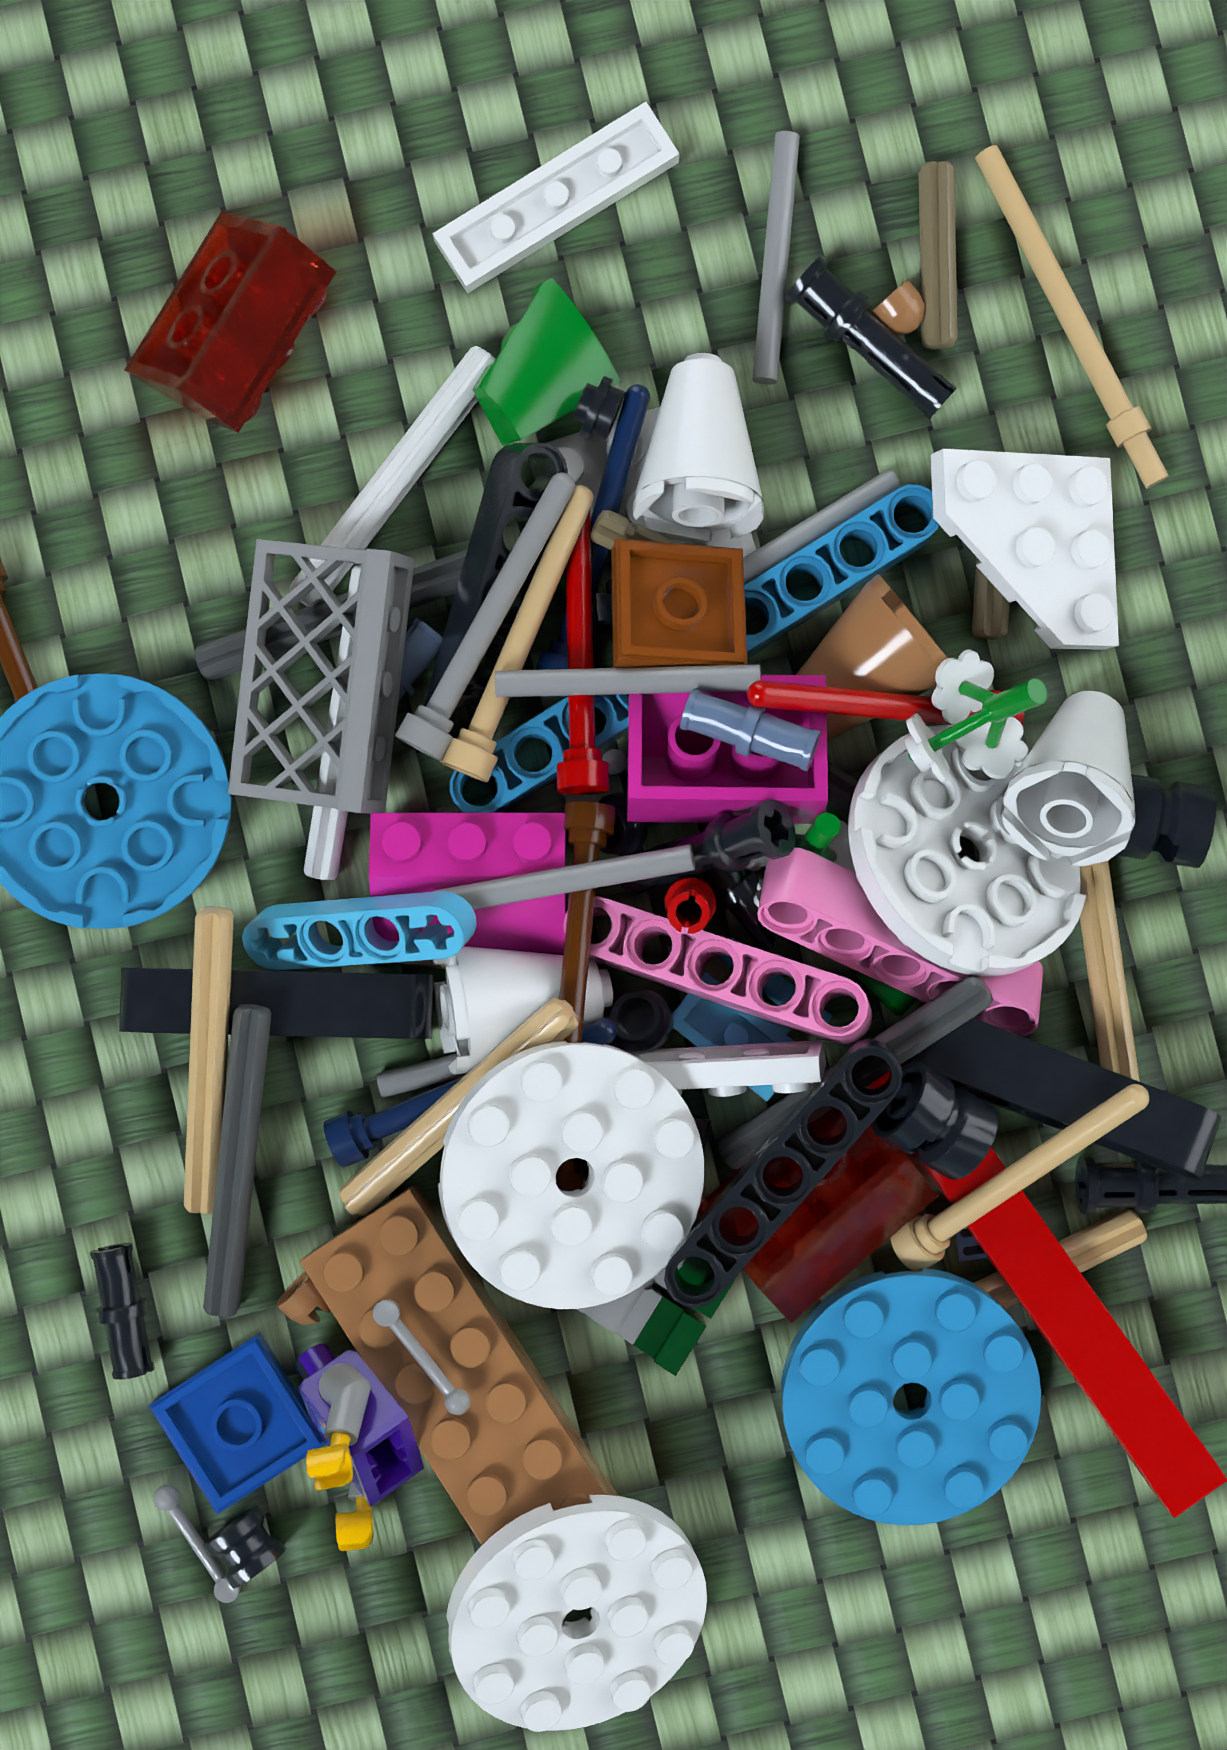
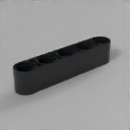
M512 443L505 445L496 453L491 463L424 703L425 707L483 604L489 586L495 582L512 549L508 550L503 540L506 524L514 518L521 534L551 478L557 473L563 472L568 474L565 458L558 449L550 444ZM530 456L536 464L537 476L533 485L527 488L521 478V466L524 460ZM548 540L489 645L482 668L474 673L454 709L455 711L462 705L466 706L468 723L465 729L467 730ZM452 730L449 732L450 736L457 739L459 734L454 735Z
M121 967L119 1032L190 1034L193 969ZM231 970L228 1035L232 1033L233 1014L238 1006L253 1004L270 1009L269 1036L432 1039L434 975Z
M926 1002L920 1003L918 1009L925 1005ZM971 1018L900 1065L903 1067L914 1061L921 1062L948 1078L954 1085V1088L965 1089L986 1102L1061 1131L1131 1084L1142 1085L1149 1093L1148 1105L1093 1143L1167 1172L1195 1180H1201L1222 1118L1217 1112L1202 1105L975 1018Z
M866 1039L858 1041L848 1048L823 1076L821 1082L815 1085L692 1225L688 1235L671 1254L665 1268V1285L675 1301L686 1307L698 1308L709 1305L718 1298L893 1100L901 1087L903 1074L898 1057L890 1046L880 1040ZM869 1055L879 1056L890 1066V1074L887 1081L874 1089L863 1088L852 1078V1069L856 1062L862 1057ZM830 1106L840 1110L846 1118V1125L843 1131L832 1138H822L814 1134L808 1126V1118L817 1108ZM783 1156L795 1160L802 1170V1176L799 1181L789 1187H777L770 1183L765 1176L764 1168L773 1158ZM733 1207L747 1208L756 1216L758 1226L749 1235L735 1236L727 1232L722 1225L721 1216L723 1213ZM701 1257L712 1266L714 1276L705 1284H690L680 1275L679 1263L685 1258Z

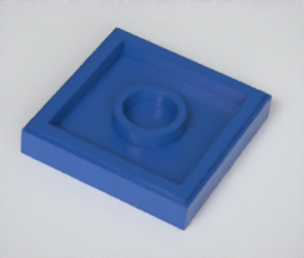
M260 1332L148 1405L217 1515L304 1459L307 1450L320 1448L326 1444L312 1423L302 1397Z

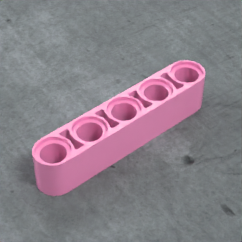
M794 848L786 857L775 860L768 858L757 913L758 920L770 931L926 1003L969 976L941 967L904 945L876 913L862 886L859 884L855 872L802 848ZM1037 961L1025 969L1007 975L979 976L989 988L993 1001L987 1009L973 1018L1022 1037L1034 1033L1039 1024L1043 966Z
M595 896L593 918L600 915L609 916L612 922L611 932L608 937L601 943L591 944L589 958L594 959L596 963L832 1043L849 1044L856 1042L867 1033L871 1026L873 1013L870 1002L861 987L848 978L703 930L694 934H688V928L682 927L681 932H679L670 925L667 918ZM566 912V914H565L564 924H563V928H564V932H565V933H566L567 912ZM658 935L671 937L672 951L665 961L655 965L644 963L642 956L643 948L648 940ZM717 955H726L732 958L734 963L733 973L727 981L719 985H708L703 982V967L710 958ZM785 975L794 979L796 984L795 994L786 1004L771 1006L763 1001V987L772 977ZM841 995L855 999L858 1002L859 1009L858 1015L852 1023L844 1027H833L824 1021V1008L831 999Z

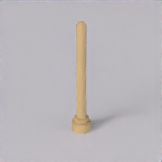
M575 486L571 498L551 533L468 730L461 728L457 739H452L444 757L440 761V763L483 782H488L498 760V757L493 755L497 743L492 738L510 698L496 697L495 671L522 670L592 506L593 494L586 486Z
M1131 1084L936 1216L932 1214H925L924 1216L912 1215L891 1231V1243L896 1255L912 1271H922L921 1268L928 1269L943 1259L945 1249L950 1245V1237L1143 1110L1149 1103L1148 1091L1139 1084Z

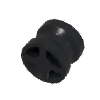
M254 1506L240 1514L203 1544L210 1556L221 1559L227 1568L225 1579L233 1589L258 1575L286 1550L280 1538L271 1537L264 1528L265 1516L258 1506Z

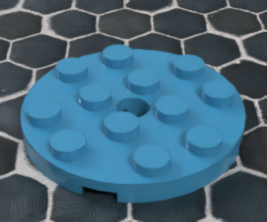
M86 674L64 677L31 691L14 703L0 717V884L10 895L33 912L54 922L77 928L111 929L137 925L170 911L188 898L202 884L215 866L228 835L232 810V794H228V769L215 738L203 721L187 705L167 691L148 682L118 674ZM98 783H107L113 786L119 795L120 804L117 813L107 820H98L92 817L86 810L84 803L85 795L89 788Z
M921 1268L922 1271H904L889 1274L879 1271L856 1279L841 1287L818 1305L804 1321L792 1341L782 1371L783 1422L790 1446L804 1473L825 1496L837 1505L853 1514L885 1524L923 1525L954 1518L979 1506L998 1492L1018 1470L1034 1440L1041 1410L1040 1376L1031 1347L1015 1320L993 1296L981 1287L964 1278L936 1269ZM911 1382L919 1383L927 1388L923 1409L918 1407L914 1410L906 1411L899 1408L897 1410L894 1407V1395L904 1384Z

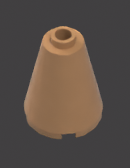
M878 573L864 585L796 675H825L826 687L919 696L936 687L935 675L937 668L948 656L944 654L930 634ZM827 714V741L873 718Z

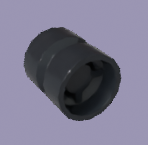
M1131 774L1136 813L1135 825L1125 849L1116 854V856L1143 860L1152 852H1156L1161 863L1200 868L1206 859L1214 833L1216 819V795L1214 789L1209 786L1178 781L1172 783L1168 789H1163L1158 778Z
M914 1061L901 1068L903 1074L902 1084L898 1093L872 1122V1129L875 1135L904 1153H915L921 1163L948 1179L956 1181L968 1176L987 1156L995 1140L998 1129V1113L993 1106L969 1091L954 1088V1085L948 1078L921 1062Z

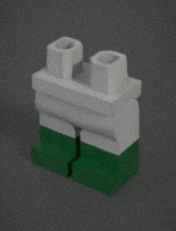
M701 1257L685 1258L678 1265L680 1275L690 1284H705L714 1276L712 1266ZM666 1266L644 1285L623 1297L601 1305L577 1309L649 1355L656 1364L676 1376L706 1328V1323L700 1313L711 1319L737 1276L718 1298L709 1305L694 1308L695 1310L683 1306L675 1301L671 1295L653 1285L656 1282L667 1289L664 1281Z

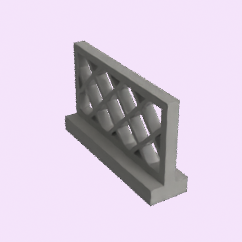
M256 539L228 794L334 808L355 813H385L415 558L386 550H360ZM275 555L293 557L307 576L284 598L272 583ZM309 559L326 561L316 569ZM344 562L362 564L359 591L345 603L341 604L324 579ZM316 588L333 613L309 633L291 608ZM271 601L274 606L269 610V602ZM356 610V617L354 621L350 614H352ZM283 617L300 642L278 661H275L265 647L266 630L279 618ZM341 623L353 639L351 656L335 669L317 643ZM308 652L326 677L301 697L284 671ZM262 664L267 669L263 674H261ZM349 674L347 686L343 678ZM275 680L293 706L269 725L258 710L259 693ZM334 687L345 702L344 720L328 733L309 707ZM301 716L318 742L295 761L277 735L296 718ZM256 728L260 734L254 738ZM340 738H342V739H341V747H340V749H339L338 746L336 745V742H337ZM267 744L285 770L268 785L249 783L252 756ZM325 751L338 767L335 795L317 792L303 773V770ZM293 779L300 790L283 787Z

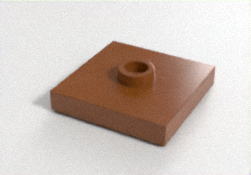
M615 539L611 549L613 668L747 665L743 549Z

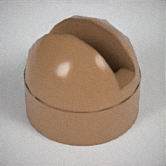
M907 279L871 312L888 329L901 336L919 327L924 318L925 304L920 293Z
M306 1271L293 1281L276 1304L288 1318L301 1325H315L321 1321L319 1315L314 1310L317 1306L327 1313L331 1311Z

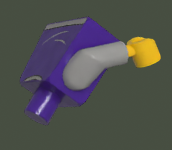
M317 1344L306 1350L295 1364V1369L304 1380L299 1386V1390L310 1419L328 1445V1447L307 1450V1473L309 1477L315 1478L314 1487L316 1491L345 1486L351 1482L348 1498L356 1502V1511L336 1513V1539L340 1551L365 1549L372 1543L374 1536L372 1506L379 1504L381 1499L422 1471L424 1465L409 1417L355 1350H348L336 1358L326 1344Z

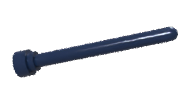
M632 385L625 393L591 516V531L597 517L603 510H611L619 514L650 402V393L643 385ZM591 539L593 608L594 595L598 590L609 549L593 542ZM567 606L557 641L550 640L548 651L541 650L536 670L568 669Z
M599 1019L583 1026L581 1043L599 1045L611 1043L617 1035L616 1025L609 1019ZM463 1077L370 1116H367L365 1112L354 1115L351 1111H347L325 1120L323 1125L324 1133L333 1157L342 1168L367 1159L369 1157V1150L378 1147L379 1139L407 1128Z

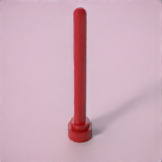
M590 511L566 565L568 669L594 668ZM594 695L568 696L569 749L563 751V762L557 764V791L571 795H591L609 791V763L602 761V750L595 748Z
M762 680L753 682L747 690L749 702L753 706L760 708L907 720L917 713L923 722L950 724L944 720L942 710L933 706L932 697ZM989 690L996 694L1003 692L1000 690ZM970 711L968 717L977 712ZM1024 712L1012 716L1023 726Z

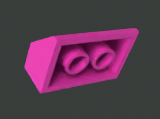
M760 675V680L826 687L825 675ZM747 691L701 692L747 708L751 705L747 698ZM690 693L629 694L627 822L710 823L714 817L729 813L738 817L750 813L757 803L770 799L780 802L787 809L793 824H812L820 814L825 812L828 803L827 713L766 708L765 714L811 730L817 729L821 731L812 763L808 771H804L800 767L752 752L749 757L735 753L736 746L691 730L680 729L683 711Z
M370 813V897L433 892L434 890L566 867L567 833L563 829L565 813ZM567 893L473 910L476 915L477 926L474 935L464 946L556 955L564 954L565 932L563 924L567 912ZM437 915L428 925L441 924ZM379 916L373 917V927L379 936L387 941H399V932L390 920ZM451 925L446 926L448 933L451 934L454 931ZM425 927L419 928V933H420Z

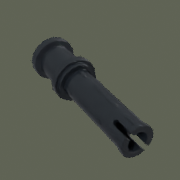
M822 255L819 256L794 283L784 297V300L790 306L798 303L825 328L824 336L830 342L834 340L836 343H839L843 340L930 419L957 387L937 373L908 344L888 329L868 309L871 306L867 301L869 297L862 291L854 294L827 269L829 261Z
M773 799L757 803L750 813L738 817L729 813L714 817L706 827V830L700 833L657 845L642 852L633 853L639 854L691 844L695 870L626 882L620 885L628 894L636 895L657 886L675 882L680 878L698 875L714 868L733 873L744 870L751 860L763 856L773 860L786 857L793 851L796 841L793 820L787 809L780 802Z
M1081 1156L1077 1161L1075 1171L1077 1205L1082 1214H1094L1097 1208H1133L1136 1214H1147L1155 1210L1157 1204H1227V1165L1206 1164L1201 1180H1195L1167 1172L1132 1158L1131 1162L1096 1163L1091 1156Z

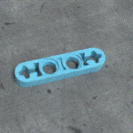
M435 891L272 905L263 909L244 928L242 940L248 956L256 964L271 970L446 959L456 955L474 935L477 923L476 915L471 905L463 897L453 892ZM437 915L441 924L428 925ZM379 916L390 920L399 932V941L391 942L379 936L373 927V917ZM317 921H327L333 924L342 935L343 945L336 946L326 942L318 932ZM448 925H451L454 930L451 934L448 933L446 928ZM425 927V928L419 933V928ZM296 931L297 935L292 936L282 946V943L279 938H288Z

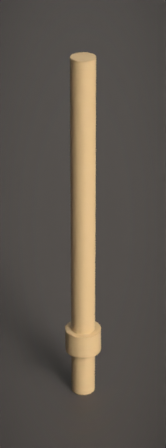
M993 145L984 149L975 157V160L1110 418V421L1106 424L1108 431L1117 448L1125 447L1145 488L1148 489L1167 479L1169 475L1147 435L1152 428L1140 406L1133 408L998 146Z

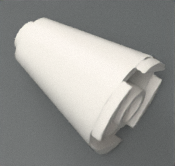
M709 353L689 355L684 361L672 368L634 496L633 516L635 520L642 515L644 517V527L671 540L711 542V530L731 528L730 539L738 538L757 529L764 518V502L735 372L732 367L722 362L718 356Z
M1097 691L1077 692L1063 702L1008 783L1004 791L1002 811L1003 825L1014 842L1033 856L1049 861L1050 854L1052 853L1072 857L1071 866H1088L1108 861L1125 849L1136 819L1124 711L1115 699Z
M463 946L453 957L433 960V965L446 963V981L434 982V998L444 1053L457 1052L458 1055L448 1066L450 1072L455 1075L471 1071L548 1000L555 997L559 999L563 955ZM589 958L583 1026L602 1019L604 1008L611 1007L613 1003V990L609 972L607 969L598 970L597 964L592 958Z

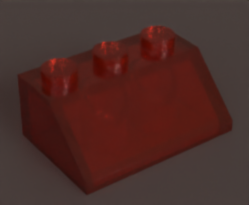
M220 212L124 371L208 422L239 433L244 423L249 421L260 408L262 394L277 369L281 368L290 359L294 351V341L309 316L317 312L324 303L327 287L337 271L283 226Z
M834 1107L808 1124V1126L817 1136L832 1138L843 1131L846 1125V1118L840 1110ZM871 1123L743 1270L758 1289L792 1323L938 1196L901 1150L875 1135ZM789 1157L773 1158L764 1168L767 1179L777 1187L792 1186L802 1176L799 1164ZM743 1167L700 1202L698 1209L700 1215L706 1211ZM744 1207L730 1208L721 1216L724 1228L735 1236L749 1235L758 1226L756 1216L752 1211Z

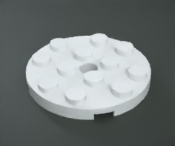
M936 725L929 728L937 735L953 725ZM908 733L891 744L868 765L854 790L848 818L850 852L859 884L862 886L876 913L904 945L941 967L967 975L990 977L1015 973L1031 966L1063 944L1072 933L1080 918L1086 895L1080 894V866L1070 865L1072 857L1051 853L1049 861L1033 856L1015 843L1004 827L1002 820L1004 791L1023 761L1015 763L1014 769L1008 777L1003 779L991 778L982 768L979 770L966 768L962 763L964 752L960 751L952 742L942 748L943 756L950 767V772L948 773L949 780L942 783L937 779L932 769L922 772L914 761L909 759L904 741L905 737L911 735ZM960 836L970 839L976 845L979 851V862H975L967 856L963 858L958 856L957 853L961 851Z
M566 1041L550 1042L534 1046L502 1061L487 1072L463 1098L450 1121L443 1140L445 1147L441 1162L440 1183H438L439 1198L443 1216L454 1241L471 1266L494 1287L513 1298L541 1307L555 1309L593 1307L611 1302L638 1289L667 1265L673 1251L690 1232L701 1202L704 1186L703 1148L695 1120L687 1104L671 1083L653 1067L626 1051L606 1044L567 1043ZM571 1158L586 1160L589 1174L584 1183L585 1188L574 1191L560 1190L556 1185V1173L561 1164Z
M589 1495V1503L569 1506L553 1511L550 1503L537 1507L519 1516L492 1535L468 1561L453 1588L446 1617L449 1624V1652L457 1677L470 1698L484 1711L506 1723L528 1728L534 1732L587 1727L604 1722L625 1712L635 1711L644 1706L650 1696L662 1688L674 1676L693 1652L694 1645L704 1623L707 1605V1589L703 1569L681 1528L660 1510L638 1500L614 1495ZM589 1607L592 1608L590 1611L592 1619L590 1621L584 1617L578 1621H565L563 1623L565 1616L573 1609L583 1610Z

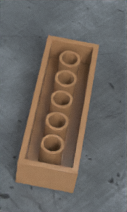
M417 1182L312 1250L299 1261L360 1357L409 1417L417 1446L481 1545L511 1521L548 1503L551 1504L553 1511L569 1506L589 1503V1495L619 1496ZM383 1299H391L398 1303L401 1311L399 1317L452 1385L455 1388L465 1390L469 1394L471 1404L465 1413L454 1415L447 1411L444 1403L445 1396L389 1326H380L375 1322L373 1310L378 1302Z

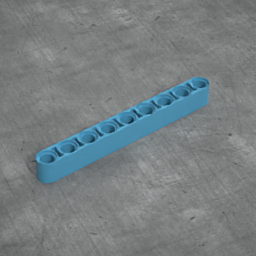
M906 485L898 488L745 584V606L759 609L766 620V628L761 633L746 635L747 658L862 587L878 573L881 575L924 547L939 526L933 519L932 491L921 485ZM902 506H910L917 509L925 521L924 530L917 533H908L901 530L894 520V510ZM850 539L864 542L871 551L872 562L863 567H854L847 564L840 554V545ZM795 573H806L816 580L819 587V595L809 601L797 600L788 593L786 579ZM626 694L594 695L595 708L599 709L606 718L604 730L595 736L596 749L603 750L628 734L629 698ZM568 696L496 741L497 745L493 755L498 757L491 776L498 783V792L489 804L473 806L467 803L463 795V788L470 776L454 770L450 779V794L453 802L463 813H503L557 779V764L563 762V751L569 749ZM530 740L546 742L552 749V758L549 765L538 772H528L517 764L519 748Z

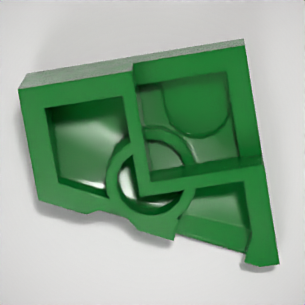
M553 278L545 280L536 286L532 292L536 296L519 323L511 326L501 342V352L493 364L486 366L473 387V391L502 446L523 440L576 409L587 383L598 387L604 376L613 379V387L621 383L615 368L592 329L571 299Z

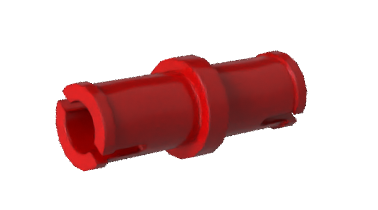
M700 874L699 878L693 876L680 878L669 887L665 896V910L670 925L676 931L681 932L682 927L688 928V934H694L701 931L712 918L716 910V896L713 888ZM689 896H694L695 902L698 903L693 905L692 909H687L684 902L688 900Z

